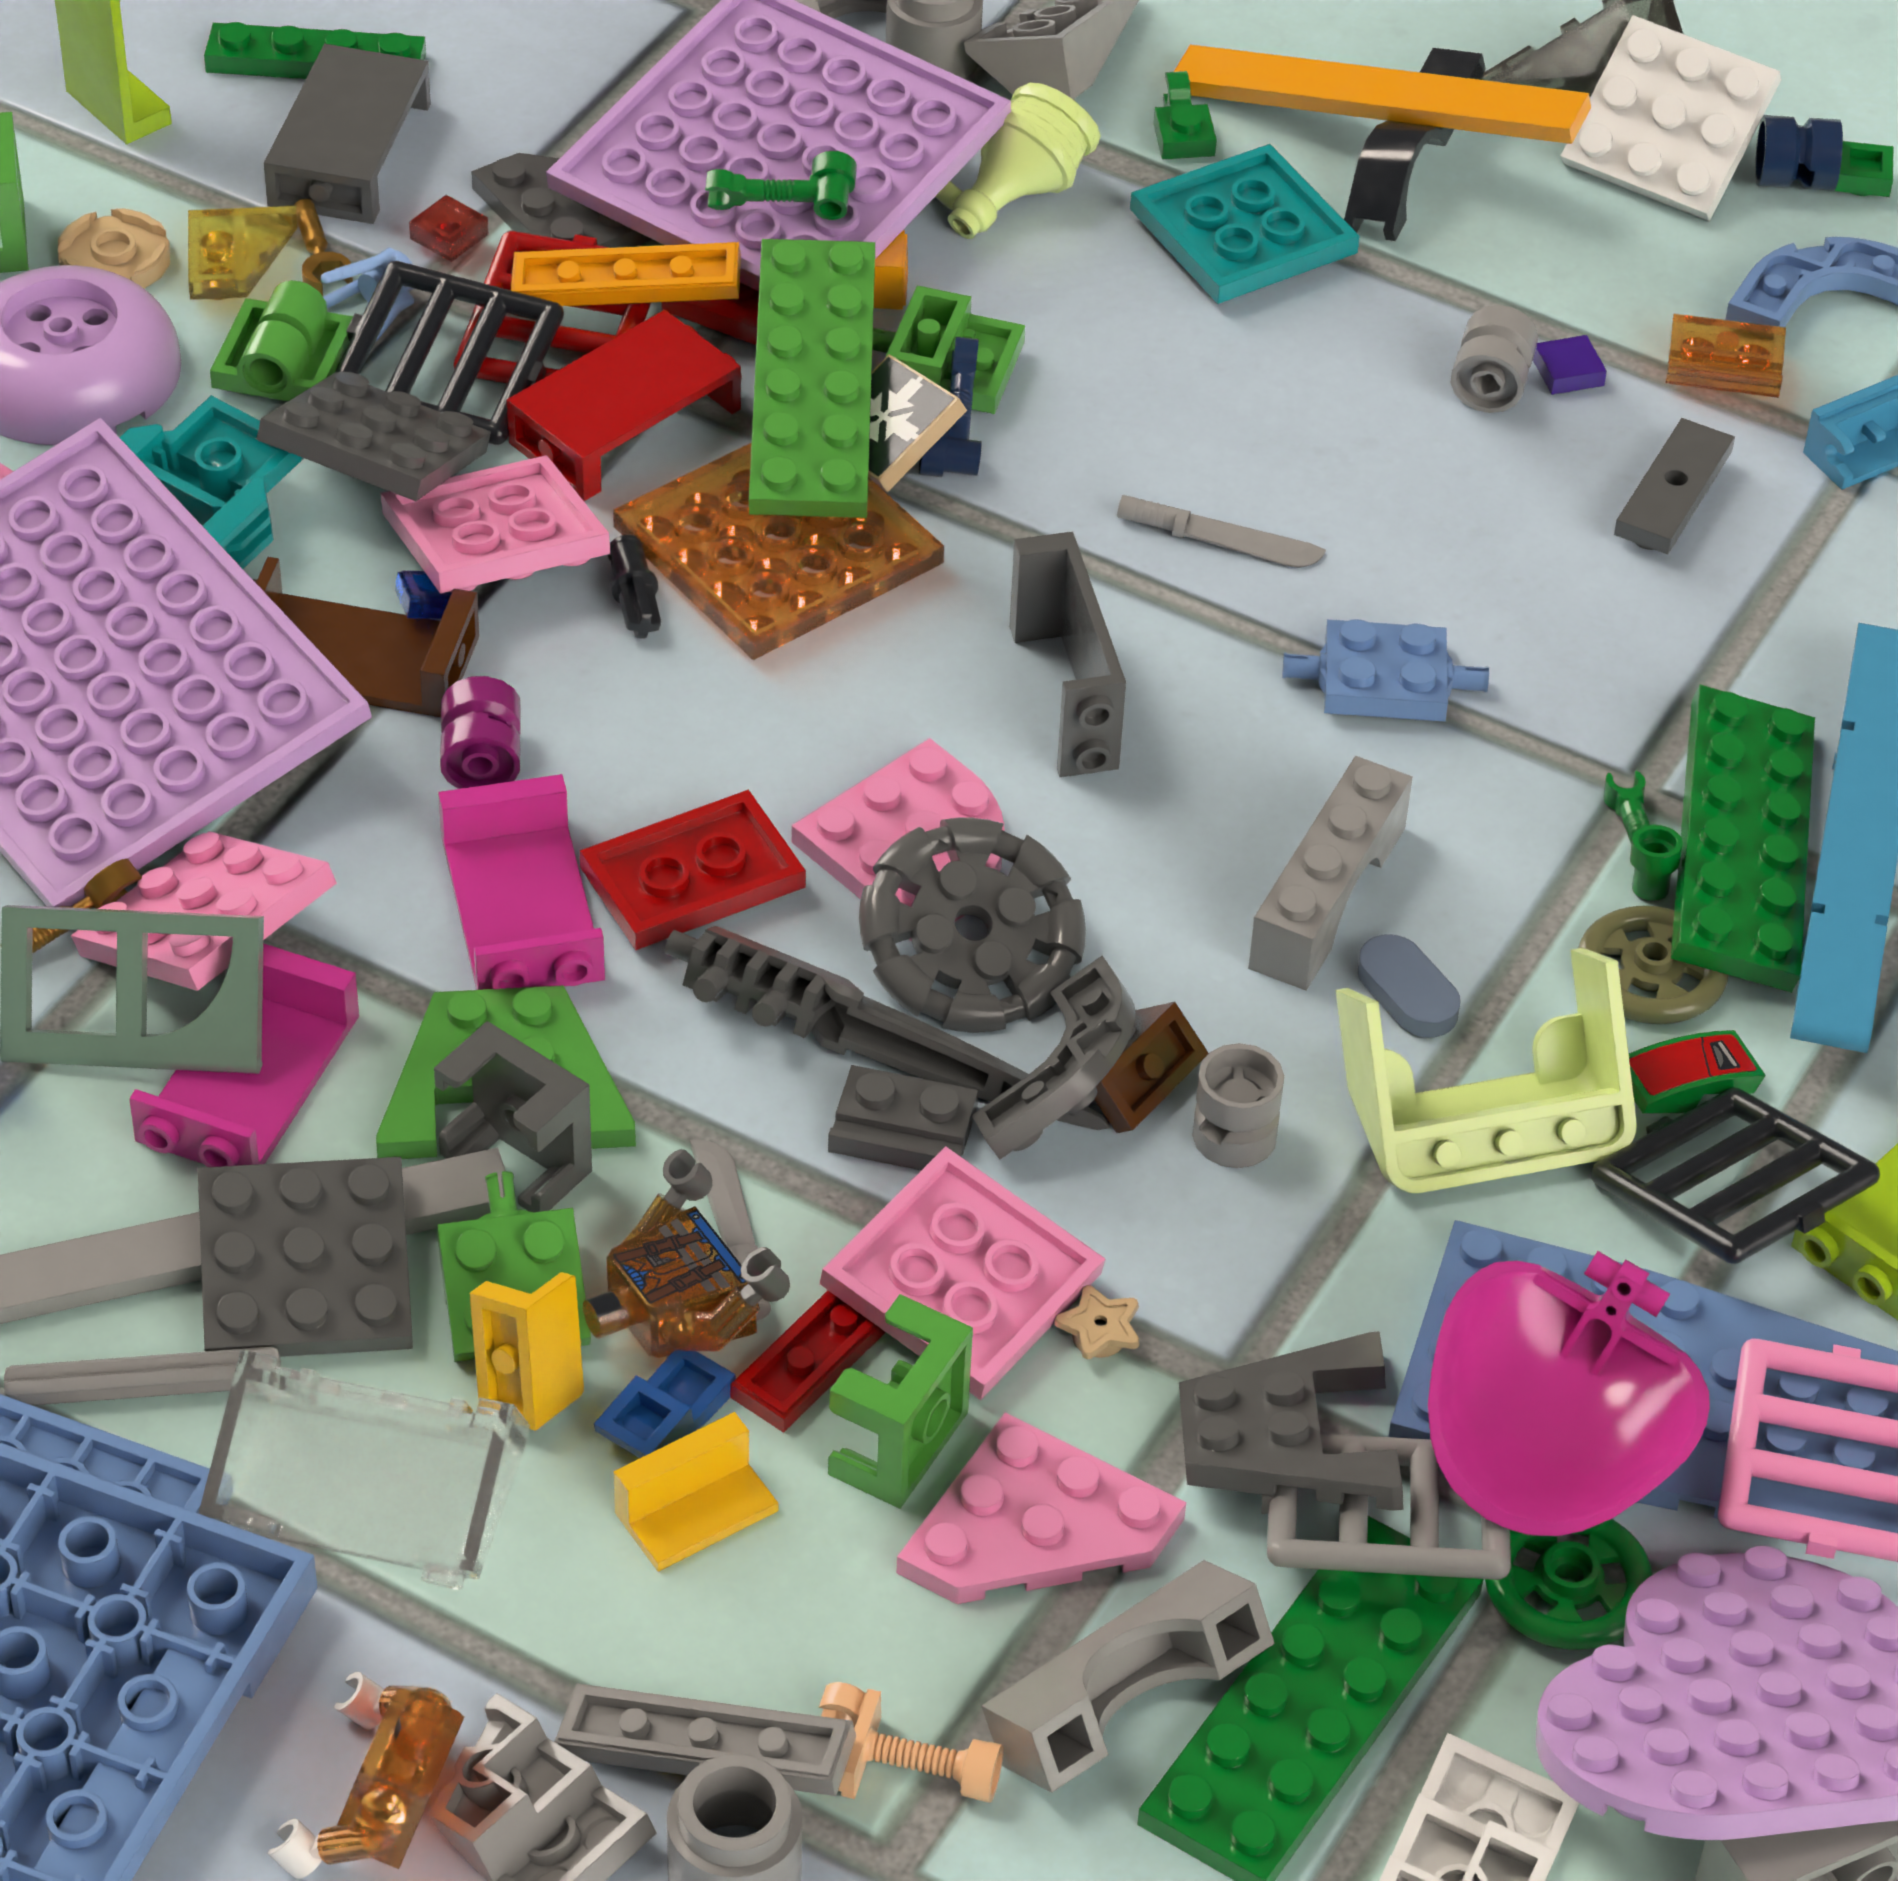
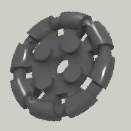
M973 817L942 819L938 828L925 832L923 828L918 827L906 833L894 842L873 866L876 877L872 885H867L863 888L860 900L859 927L863 949L872 953L877 965L873 973L880 984L894 1000L918 1017L919 1013L922 1012L942 1021L941 1028L959 1032L979 1033L1006 1029L1007 1023L1025 1017L1030 1021L1042 1015L1056 1004L1050 992L1071 978L1069 975L1074 964L1082 962L1085 948L1086 926L1081 900L1072 898L1067 886L1071 881V877L1063 865L1048 849L1029 835H1026L1024 840L1003 831V823ZM947 851L951 862L947 863L938 872L932 856ZM991 853L1013 863L1008 876L998 870L985 866ZM898 888L916 895L911 907L899 901L895 895ZM1044 895L1050 911L1035 916L1036 903L1034 898ZM962 915L978 917L987 928V937L977 941L964 938L956 929L955 919ZM911 937L917 954L910 957L908 955H900L895 943L908 940ZM1032 949L1049 956L1046 964L1039 965L1026 959ZM934 980L945 986L957 989L954 999L931 989ZM1004 981L1012 996L999 1000L995 995L991 994L988 986Z

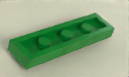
M213 22L204 53L206 73L306 79L324 44L425 60L426 40L425 36H411L402 33L380 34L352 32L347 29L320 30L298 28L289 25L275 27L246 25L240 22Z

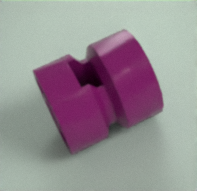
M471 676L455 682L447 688L441 699L442 735L440 742V768L444 778L457 789L515 781L520 772L521 704L519 695L512 686L503 680L489 676Z

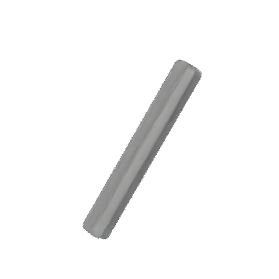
M259 1347L12 1365L5 1370L4 1393L7 1397L30 1405H46L275 1388L281 1382V1360L277 1348Z

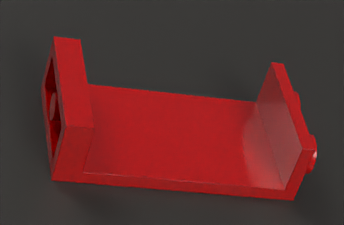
M664 309L508 398L509 444L528 459L547 455L582 500L586 501L602 491V455L705 395L731 414L741 410V366L732 356L723 353L701 337L693 327L685 325Z

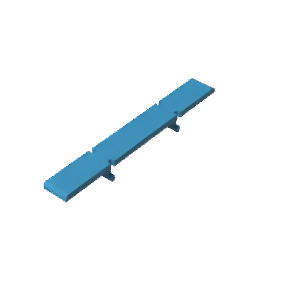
M1859 622L1837 753L1835 752L1832 765L1834 772L1811 915L1802 948L1804 955L1790 1038L1868 1053L1898 859V629Z

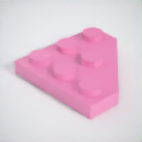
M1005 1412L897 1556L896 1573L955 1604H962L985 1599V1592L987 1590L1024 1584L1026 1591L1082 1581L1083 1572L1119 1565L1123 1573L1146 1569L1153 1565L1185 1519L1186 1502Z

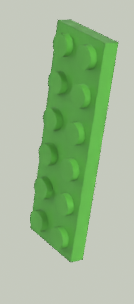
M762 239L749 515L867 518L875 242Z

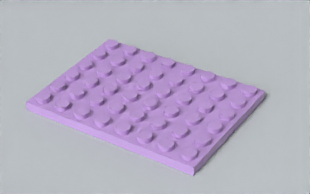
M101 418L0 479V852L47 907L72 906L86 897L84 895L86 884L97 873L116 861L129 859L136 870H139L372 718L368 702Z

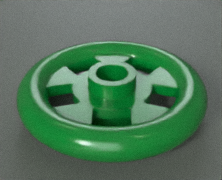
M1610 1519L1584 1531L1571 1533L1589 1538L1587 1547L1574 1541L1557 1543L1558 1536L1526 1535L1510 1530L1511 1569L1509 1574L1499 1580L1485 1579L1489 1597L1498 1613L1507 1623L1534 1641L1561 1649L1583 1650L1598 1648L1624 1637L1628 1603L1636 1589L1653 1575L1652 1566L1644 1548L1630 1531L1614 1519ZM1523 1547L1541 1555L1535 1563L1533 1572L1513 1564L1516 1555ZM1620 1563L1626 1583H1604L1605 1575L1601 1564ZM1563 1577L1571 1578V1579L1575 1580L1576 1582L1565 1581V1580H1563V1579H1561V1578H1563ZM1532 1591H1537L1539 1596L1554 1606V1608L1545 1615L1528 1604L1524 1598ZM1599 1601L1607 1612L1601 1617L1583 1621L1576 1610L1586 1608Z

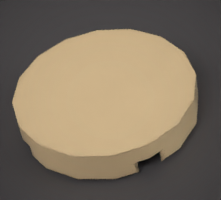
M125 208L111 209V216L97 218V212L81 216L64 229L58 238L59 266L78 265L107 270L128 278L145 289L162 278L169 267L170 243L162 224L145 213Z

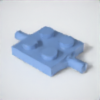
M1327 619L1325 645L1320 651V656L1287 654L1284 652L1282 678L1318 680V684L1324 693V713L1445 722L1448 697L1451 694V689L1487 692L1489 667L1453 665L1452 659L1447 653V628L1431 627L1418 623L1402 625L1373 623L1359 619L1348 621Z

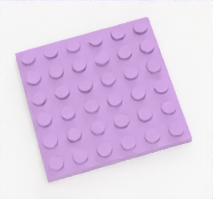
M721 0L546 171L548 188L664 245L739 242L741 251L740 282L759 291L762 239L875 242L876 259L1004 125L1006 116L1011 112V100L795 0ZM825 151L844 152L850 155L857 164L856 183L854 190L849 193L847 214L837 220H827L819 217L814 212V203L747 201L742 206H733L727 210H715L708 207L709 191L705 190L707 172L710 170L724 169L734 174H742L747 179H769L770 181L772 179L776 181L778 179L781 181L783 179L787 181L791 179L793 181L809 180L813 159Z

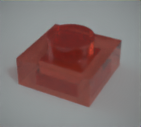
M445 195L409 221L410 239L453 262L489 235L488 217Z

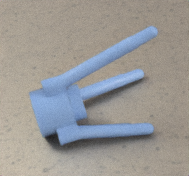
M389 247L376 256L323 273L321 281L324 284L362 274L355 281L323 296L327 309L359 292L369 302L386 266L390 262L400 261L412 264V262L402 252ZM402 286L376 341L379 340L401 311L414 304V298L409 293L413 288Z

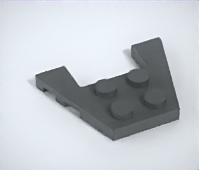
M1380 1331L1356 1335L1179 1382L1187 1485L1271 1496L1275 1495L1277 1485L1315 1489L1316 1501L1342 1504L1345 1499L1344 1493L1376 1497V1509L1404 1510L1403 1486L1397 1449L1339 1454H1323L1315 1394L1386 1389L1385 1364Z

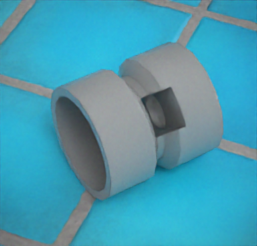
M1494 305L1486 306L1474 312L1468 320L1450 381L1454 394L1462 403L1478 411L1494 413L1503 412L1515 406L1520 400L1538 342L1535 324L1526 314L1512 307Z
M1237 1043L1223 1045L1209 1052L1201 1062L1192 1136L1196 1148L1206 1159L1225 1167H1250L1267 1159L1275 1149L1284 1073L1281 1064L1271 1053L1254 1045Z

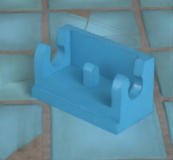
M1898 375L1822 405L1811 412L1803 453L1841 490L1898 467Z

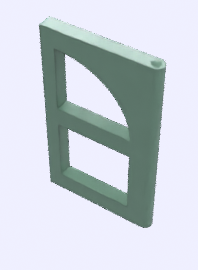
M19 905L3 906L1 926V1061L259 1074L263 1065L264 916ZM33 928L117 932L116 1033L32 1029ZM148 933L233 937L232 953L225 979L209 1006L196 1019L180 1029L162 1034H147Z

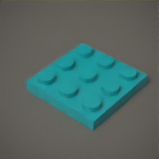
M1271 144L1131 192L1130 210L1217 304L1358 253L1360 236Z

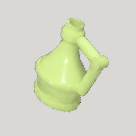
M1031 82L1017 88L1011 99V112L1006 116L1004 125L981 148L979 173L972 189L962 191L949 181L935 196L947 208L952 210L948 216L950 226L962 237L972 239L977 233L985 232L990 228L997 218V211L1007 203L1024 195L1048 192L1059 193L1072 187L1076 170L1083 157L1089 155L1097 148L1101 137L1098 126L1085 109L1057 89Z

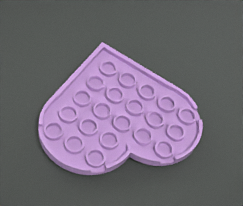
M1755 1546L1749 1548L1745 1553L1685 1554L1679 1558L1678 1563L1668 1566L1647 1578L1633 1593L1626 1612L1623 1638L1624 1647L1619 1645L1598 1647L1594 1650L1593 1655L1573 1663L1552 1679L1540 1699L1536 1725V1748L1539 1759L1551 1779L1575 1801L1601 1816L1606 1813L1608 1806H1610L1625 1817L1645 1821V1832L1682 1839L1729 1840L1898 1820V1607L1883 1595L1881 1587L1870 1579L1853 1577L1825 1565L1787 1557L1782 1551L1769 1546Z

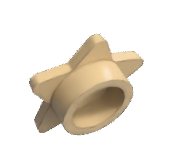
M1086 1285L1083 1287L1079 1306L1058 1314L1054 1321V1325L1057 1328L1072 1334L1074 1344L1081 1351L1082 1357L1085 1359L1109 1357L1118 1353L1122 1348L1136 1349L1139 1347V1338L1130 1325V1321L1139 1309L1138 1301L1135 1298L1108 1299L1093 1286ZM1103 1320L1106 1321V1324L1098 1326L1095 1324V1321Z

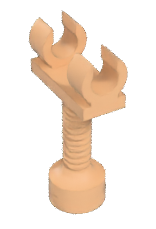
M833 1682L826 1685L819 1708H823L821 1716L852 1720L856 1733V1738L838 1789L843 1797L855 1799L866 1763L875 1759V1762L878 1763L881 1760L883 1764L889 1762V1765L892 1766L896 1763V1767L903 1765L905 1769L910 1767L911 1770H916L917 1768L919 1772L924 1770L925 1773L929 1774L931 1772L932 1775L939 1774L941 1777L946 1775V1778H951L953 1776V1779L961 1786V1796L989 1803L992 1802L1002 1768L1004 1753L1002 1744L973 1739L967 1749L957 1753L955 1749L950 1751L946 1747L943 1749L941 1746H937L936 1748L932 1744L929 1746L928 1743L921 1744L919 1741L914 1743V1740L907 1741L905 1738L900 1740V1737L896 1736L893 1739L892 1735L886 1737V1734L883 1733L879 1736L877 1730L882 1718L881 1691L867 1689V1692L864 1693L856 1686L842 1682Z

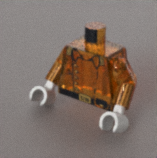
M361 1672L350 1674L346 1678L345 1683L356 1691L345 1703H335L334 1708L364 1729L370 1730L378 1724L380 1725L358 1772L336 1826L323 1828L319 1832L318 1837H316L298 1819H291L281 1825L277 1831L278 1836L285 1842L276 1848L270 1849L267 1854L296 1879H303L317 1868L322 1860L328 1865L373 1858L399 1869L465 1717L459 1711L453 1709L451 1700L445 1693L428 1686L390 1685L384 1689Z

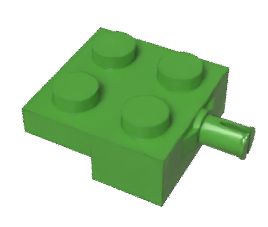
M917 285L896 332L873 327L872 350L887 353L886 356L890 354L950 392L952 351L955 349V338L978 339V354L971 407L972 410L995 414L1025 343V325L971 314L972 296Z
M502 1171L503 1198L500 1196L497 1172L485 1176L490 1213L475 1220L438 1224L437 1241L454 1362L475 1360L469 1293L485 1281L532 1294L560 1272L574 1275L577 1287L581 1346L591 1344V1332L573 1208L541 1212L517 1210L513 1181L514 1174L512 1172Z

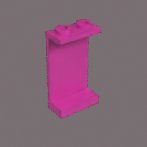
M563 774L438 792L441 838L476 990L561 985L577 986L583 983L605 980L604 937L601 928L594 929L568 828L567 790Z
M263 943V1065L260 1073L175 1070L159 1096L135 1089L129 1098L135 1141L145 1144L156 1152L172 1153L205 1164L207 1167L265 1164L359 1018L356 973Z

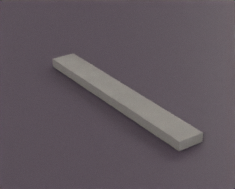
M498 1147L402 1168L406 1235L438 1229V1224L475 1220L490 1213L485 1176L497 1172L500 1196L503 1198L501 1174L502 1171L506 1170ZM199 1212L1 1254L0 1324L202 1280Z

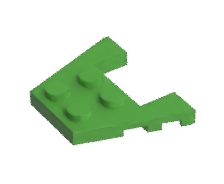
M564 985L434 992L376 1135L377 1158L401 1157V1159L437 1157L436 1105L473 1103V1086L471 1077L460 1087L453 1088L449 1086L444 1091H441L435 1087L434 1067L488 1021L589 1084L592 1149L636 1146L635 1121Z

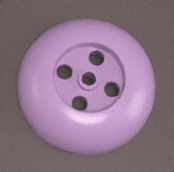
M78 265L42 267L17 274L0 282L1 436L27 443L57 445L99 418L117 434L116 425L126 422L139 414L144 419L149 418L164 405L173 393L181 372V353L177 333L162 305L137 283L107 270Z

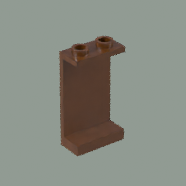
M267 557L258 579H253L368 702V705L441 717V699L447 688L455 682L462 680L479 639L477 592L454 588L441 621L283 594L279 558Z

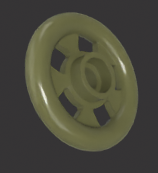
M1632 906L1618 909L1596 920L1586 930L1580 940L1578 948H1585L1601 955L1612 954L1622 956L1619 976L1624 1017L1627 1019L1648 1024L1683 1022L1709 1010L1719 1000L1728 982L1727 974L1671 959L1675 910L1658 906ZM1648 931L1651 937H1642L1629 941L1625 933ZM1683 973H1687L1700 980V983L1690 992L1675 985L1681 980ZM1633 984L1645 991L1657 992L1656 998L1633 994L1629 992L1630 985Z

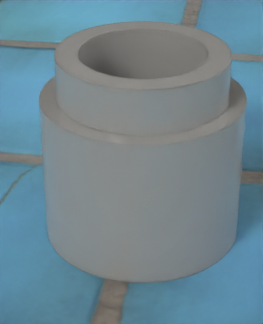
M887 0L886 43L966 79L979 66L978 63L966 54L964 42L982 30L983 0Z
M725 1754L704 1761L688 1774L674 1792L667 1811L668 1881H801L802 1809L795 1791L775 1767L754 1756ZM741 1825L752 1827L759 1831L745 1837L730 1838L717 1835L710 1830L723 1826Z

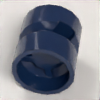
M1763 115L1759 125L1755 155V179L1757 186L1788 188L1794 180H1799L1803 189L1835 190L1842 160L1843 130L1841 120L1809 118L1802 126L1798 125L1794 117Z

